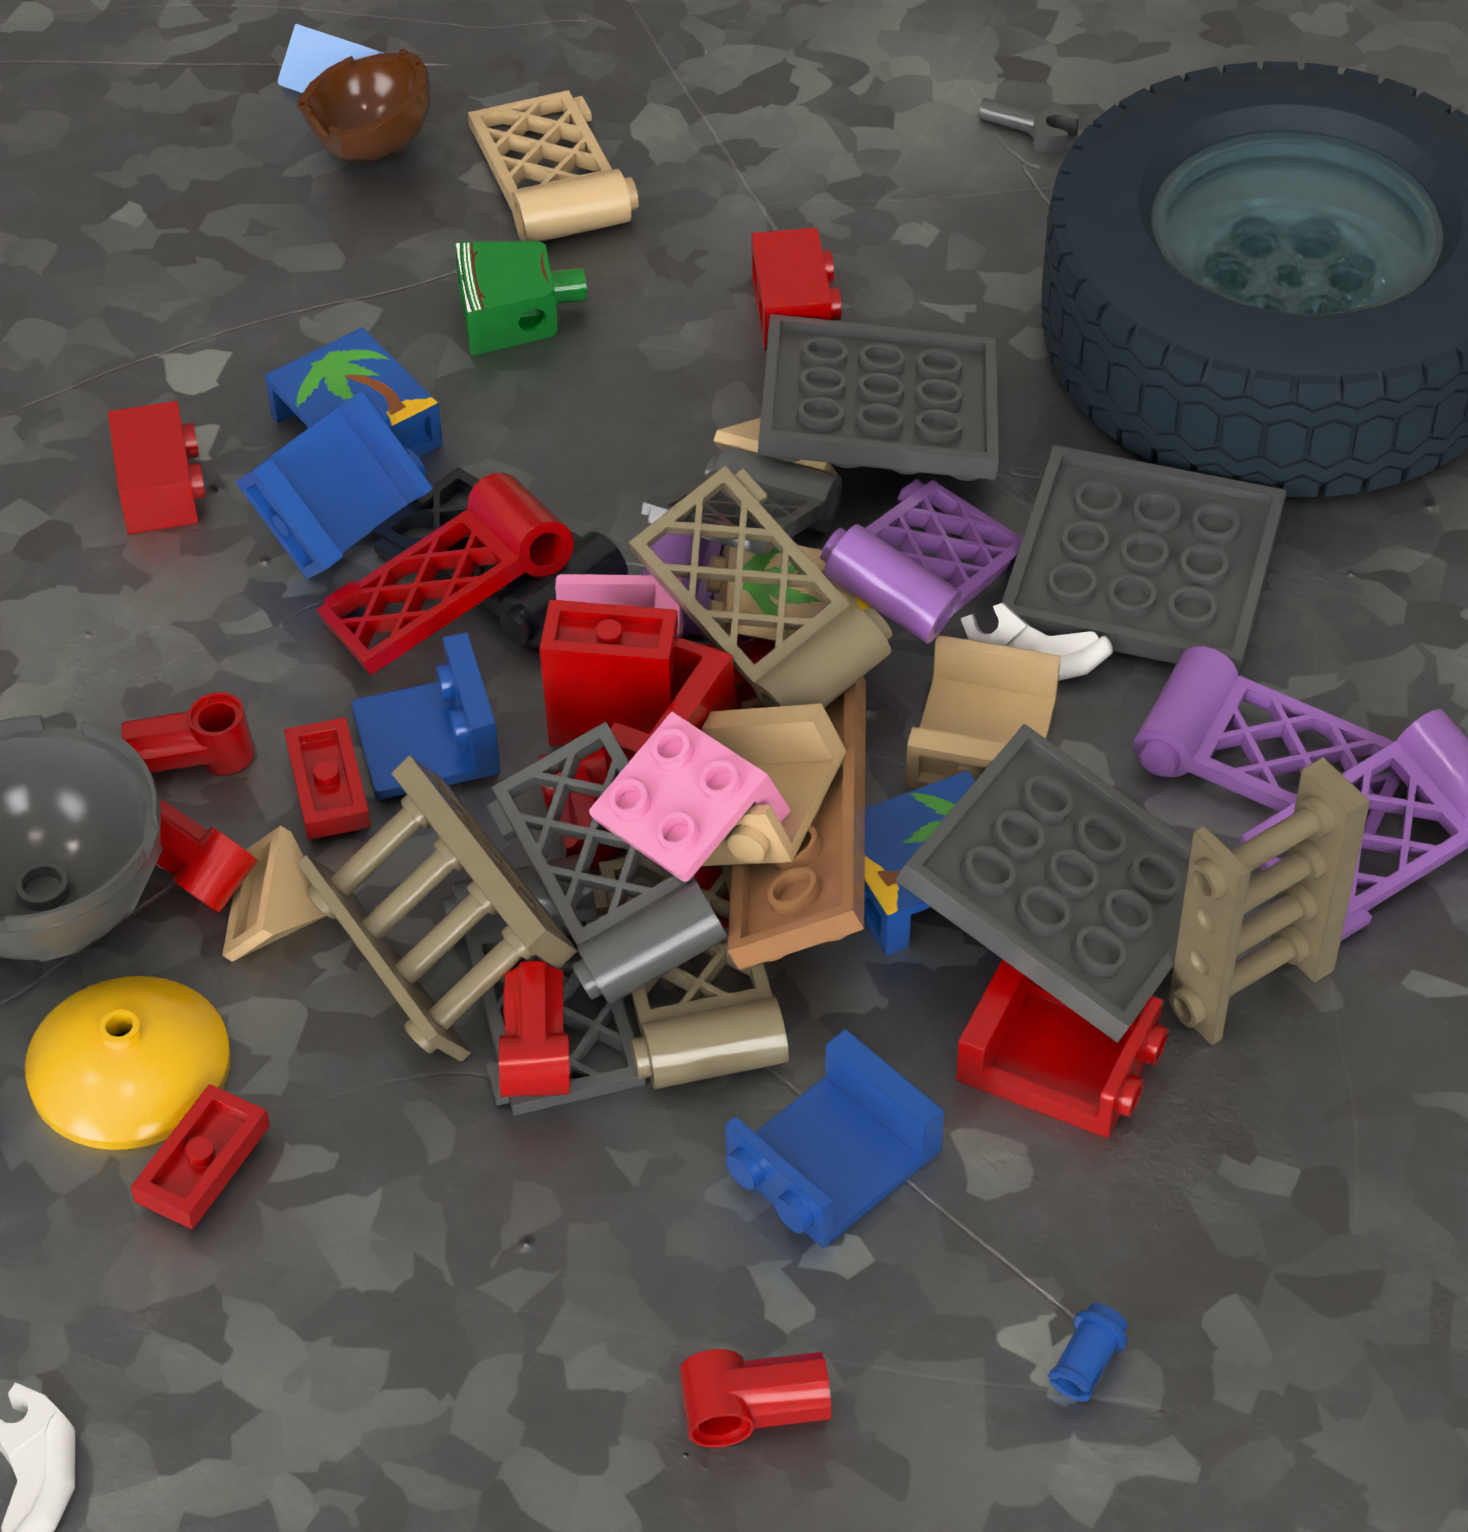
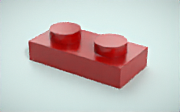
M346 717L284 729L287 751L307 840L371 828L369 810Z
M208 1084L130 1186L134 1202L193 1230L270 1127L267 1110Z

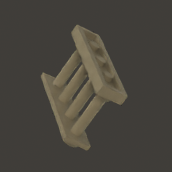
M409 755L391 772L407 793L401 800L403 808L336 872L308 855H305L297 864L312 884L307 890L310 899L328 917L338 919L410 1018L404 1024V1027L411 1038L430 1054L438 1048L462 1062L471 1052L452 1025L494 986L507 971L522 958L530 961L535 955L555 968L560 969L578 950L446 781ZM421 826L426 829L432 826L440 836L433 843L436 850L369 914L353 892ZM454 869L459 872L465 869L473 879L467 886L470 894L401 958L385 935ZM490 913L495 916L499 913L508 924L501 931L504 938L439 1001L434 1003L418 980L486 914Z
M1324 757L1302 769L1294 813L1234 849L1229 850L1206 826L1193 833L1168 1001L1177 1018L1185 1026L1194 1027L1211 1046L1222 1040L1229 997L1285 963L1297 965L1314 983L1335 970L1370 800ZM1287 850L1285 858L1250 878L1252 870ZM1279 894L1277 901L1243 920L1245 913ZM1271 936V941L1236 961V956Z

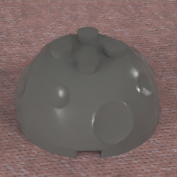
M42 715L0 720V958L44 962L83 951L84 947L104 936L126 916L132 915L163 850L161 844L160 800L147 765L131 745L118 735L96 724L82 720V730L44 726Z

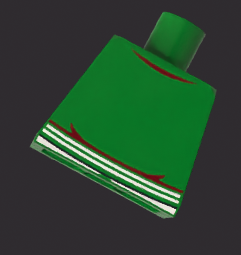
M475 241L454 243L458 286L470 355H479L553 337L558 331L556 305L587 301V287L583 267L551 271L546 245L540 241Z

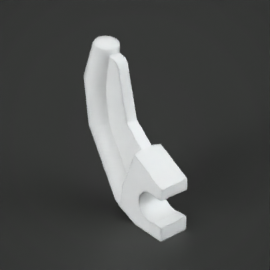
M1005 603L993 606L999 624L992 633H984L979 629L974 614L961 618L966 635L970 640L1061 656L1059 681L1087 675L1113 653V646L1106 636L1099 638L1096 632L1093 631L1048 636L1031 627Z
M14 1383L8 1393L12 1408L26 1413V1416L15 1423H7L0 1419V1451L12 1466L17 1478L1 1530L2 1532H54L75 1490V1429L46 1395Z

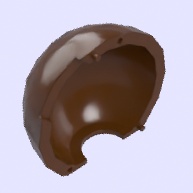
M400 49L399 53H379L357 60L350 56L328 67L311 81L299 98L297 106L313 133L333 155L345 161L374 162L402 150L421 131L430 108L429 73L419 56L405 49Z

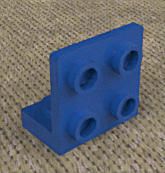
M467 632L443 637L446 663L435 665L438 682L358 698L351 702L352 714L377 799L407 794L391 772L409 755L441 776L448 785L501 774L496 723Z

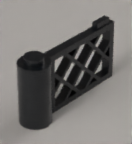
M458 467L434 484L431 491L406 505L373 530L376 540L373 543L375 553L390 561L424 538L407 539L402 536L410 528L433 526V531L467 510V505L442 507V504L460 491L469 496L474 485L480 479ZM595 531L588 532L583 537L572 532L574 540L573 553L567 564L557 573L548 577H535L525 572L503 590L495 592L479 604L501 617V627L514 643L521 646L526 645L533 649L540 648L549 599L556 600L555 586L558 575H628L626 561L620 550L610 539ZM468 534L447 548V551L465 549L470 535ZM497 564L475 566L471 577L481 576ZM456 568L438 570L435 578L437 580L452 579Z

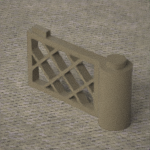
M724 466L630 540L628 548L718 650L733 655L734 668L754 689L764 708L821 703L825 708L891 654V647L887 640L892 637V631L884 618L875 609L867 607L865 610H862L846 600L762 507L761 504L767 500L768 495L744 468L733 474ZM724 489L741 508L739 527L701 524L703 504ZM695 511V523L682 522ZM747 515L758 528L746 527ZM666 534L693 536L691 565L663 563L650 546ZM700 536L738 539L736 569L698 566ZM745 540L772 542L782 553L781 572L743 570ZM788 562L800 574H788ZM677 577L690 578L689 591ZM697 579L735 582L732 612L705 610L695 599ZM742 582L779 585L777 616L739 613ZM787 586L813 588L828 604L813 618L784 616ZM718 623L731 624L730 637ZM738 625L776 628L775 649L754 665L737 646ZM783 629L797 630L783 641Z
M642 854L634 878L644 877L659 884L673 876V874ZM626 857L599 862L600 875L598 876L619 880ZM718 865L721 876L709 891L704 889L702 891L714 912L729 920L732 865ZM591 888L597 916L607 914L614 893ZM725 892L727 894L728 901L721 898ZM627 897L626 902H628V901L631 900L632 898ZM728 939L724 944L718 943L703 952L713 957V959L698 978L678 967L661 976V978L688 991L678 1004L650 1009L647 994L659 978L631 993L641 1037L630 1039L631 1053L637 1078L650 1077L653 1089L788 1062L789 1052L784 1021L778 1001L772 995L764 964L759 963L739 970L727 952ZM725 964L749 975L753 989L727 993L711 985V983Z

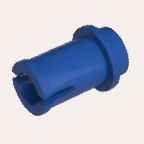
M1098 1303L1091 1304L1087 1311H1080L1075 1315L1073 1319L1075 1332L1056 1366L1048 1374V1377L1051 1378L1049 1380L1050 1384L1057 1391L1070 1399L1080 1402L1090 1400L1093 1395V1389L1113 1353L1123 1351L1128 1343V1338L1125 1334L1128 1323L1125 1318L1114 1309Z

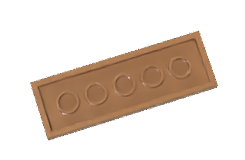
M864 676L824 708L847 752L793 862L732 865L727 952L739 970L763 962L776 961L787 954L827 941H837L849 934L864 930L866 680ZM758 697L741 702V709L764 708Z

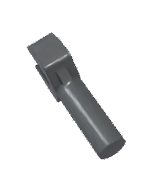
M987 98L982 100L979 107V119L1029 133L1033 137V150L1038 152H1067L1068 135H1078L1079 116L1067 106L1058 103H1052L1049 107L1041 110L1040 113Z

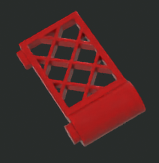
M504 472L492 473L483 477L474 485L468 498L467 510L355 583L352 580L324 598L325 604L317 608L316 611L324 624L371 676L525 572L535 577H548L557 573L567 564L573 553L574 540L572 532L514 476ZM468 534L470 535L465 549L447 551V548ZM497 564L481 576L471 577L475 566ZM456 568L452 579L433 581L438 570ZM418 573L414 583L396 585L399 580L408 574ZM443 598L442 602L430 610L420 611L425 600ZM405 602L401 613L383 615L387 604ZM367 606L363 617L342 619L357 608ZM392 632L388 638L368 650L374 634Z

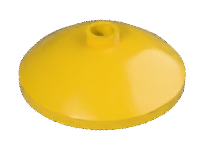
M155 976L118 977L98 982L74 993L58 1004L45 1017L35 1031L27 1050L25 1079L30 1098L38 1114L47 1125L63 1137L98 1149L128 1150L142 1148L165 1141L208 1084L223 1090L230 1070V1043L225 1024L216 1008L192 988L173 980ZM127 1033L126 1035L116 1037L118 1034Z

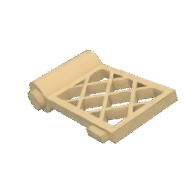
M567 90L468 112L469 126L512 210L517 233L521 241L543 242L631 221V210L638 209L639 207L635 183L632 177L624 178L619 168H611L587 122L592 121V116L583 96L572 97L570 91ZM561 111L564 112L558 121L541 117ZM502 124L511 126L507 132L488 128ZM528 130L545 134L540 140L523 137ZM560 139L577 143L573 149L555 145ZM509 150L526 154L521 160L504 156ZM542 158L559 162L554 169L537 165ZM575 167L595 171L583 175L571 173ZM524 178L541 182L538 185L517 188Z

